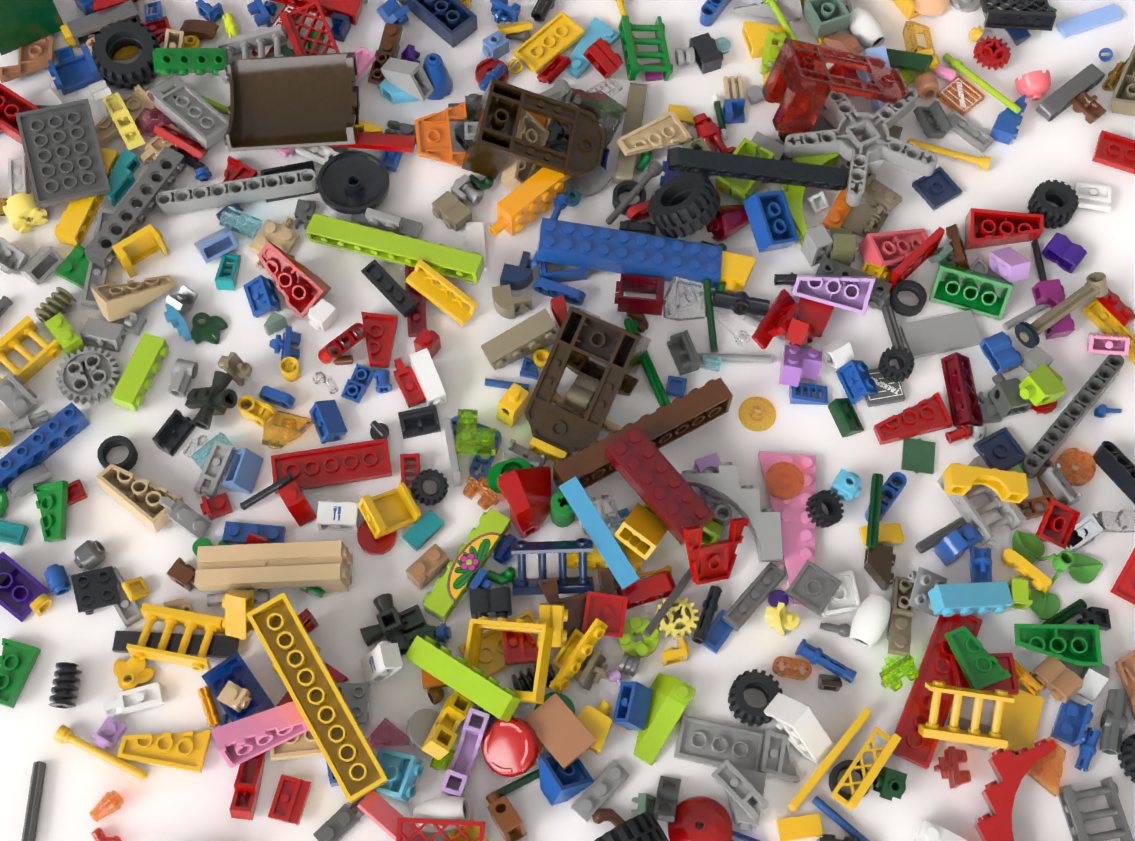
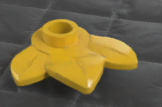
M131 657L128 661L119 658L113 667V673L118 678V686L124 691L137 688L139 684L149 682L155 673V670L146 668L145 658L137 660Z

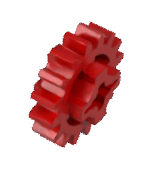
M987 36L986 40L981 38L980 42L977 41L973 50V58L977 59V64L982 63V68L988 66V70L991 67L997 70L998 66L1003 68L1004 64L1007 65L1011 56V48L1007 47V42L1002 43L1003 39L996 40V36L993 39Z

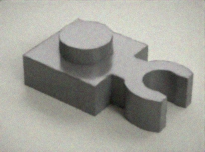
M298 199L294 213L295 218H297L294 221L296 229L299 228L300 224H304V229L306 230L308 220H311L315 213L316 201Z
M980 391L977 398L982 403L979 404L982 424L1001 422L1002 418L992 402L989 392L987 394L988 398L983 396V392Z

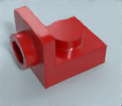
M226 492L209 499L205 495L201 497L203 501L200 504L201 510L204 515L207 514L210 520L233 512Z

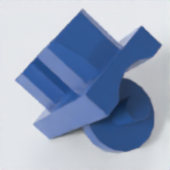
M254 0V2L247 4L251 16L259 13L253 16L257 27L265 24L267 27L271 26L270 15L275 16L277 6L274 2L266 1L263 4L261 0Z
M490 0L492 4L491 12L495 16L494 21L499 24L502 20L510 23L518 22V15L521 12L519 4L513 3L510 7L508 6V0Z
M286 326L283 338L281 339V335H276L275 339L270 340L269 346L275 349L274 353L279 354L282 349L281 361L286 357H294L298 361L300 349L290 347L291 344L299 346L301 333L293 332L292 327Z
M970 547V582H992L991 548Z

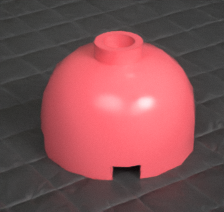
M1042 70L1033 71L1022 75L1023 79L1018 80L1017 77L1014 80L1018 93L1021 96L1027 95L1026 98H1031L1032 101L1041 99L1042 95L1051 86L1049 70H1046V73H1043Z

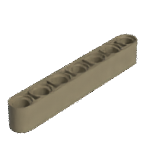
M630 83L622 136L642 125L647 92L646 84ZM619 148L614 183L619 184L627 180L633 181L637 154L625 156Z

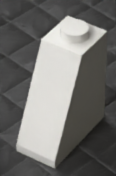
M425 348L410 354L411 367L426 397L427 405H436V408L443 406L444 403H447L446 393L428 349Z

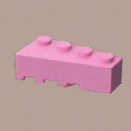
M294 701L210 730L219 753L229 767L233 768L309 729Z

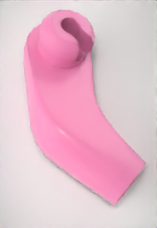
M940 62L937 64V69L933 70L935 76L947 79L949 82H953L956 79V71L941 65Z

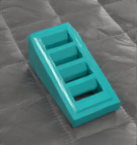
M222 255L215 277V284L218 290H235L241 255Z

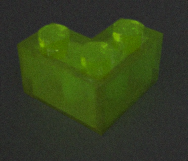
M458 409L455 444L457 454L496 455V428H479L478 410Z

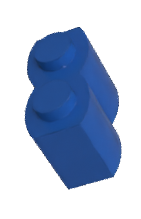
M1003 331L983 339L980 343L983 354L990 361L992 368L997 374H1004L1018 368L1022 363L1020 352L1012 347L1011 338Z

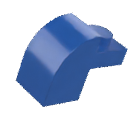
M388 0L376 10L385 23L402 26L409 21L406 15L410 11L409 7L406 4L401 8L396 0Z
M969 522L960 529H955L936 546L934 553L947 567L961 558L967 549L981 541L983 537Z

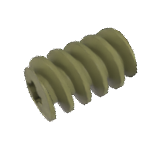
M57 287V293H51L52 298L47 297L45 298L46 303H40L41 309L35 308L36 317L44 324V322L60 313V311L68 312L65 306L67 305L72 308L73 305L70 301L77 302L71 293L64 288Z

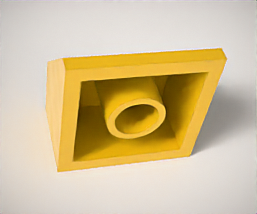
M229 590L222 598V607L225 608L222 628H225V635L247 639L254 631L246 615L254 610V590Z

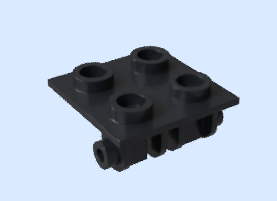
M112 566L71 575L78 613L85 612L86 615H91L95 609L120 603Z

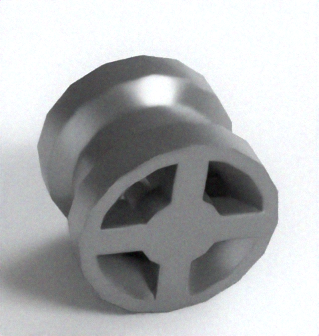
M625 652L618 669L619 672L625 671L634 677L641 657H632L628 652Z

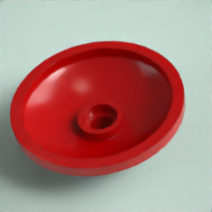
M696 796L682 801L677 805L674 823L668 822L670 841H731L732 821L727 810L719 802L709 797ZM697 823L704 825L700 830L696 829L695 826Z

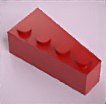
M971 208L965 218V250L1038 240L1044 231V215Z

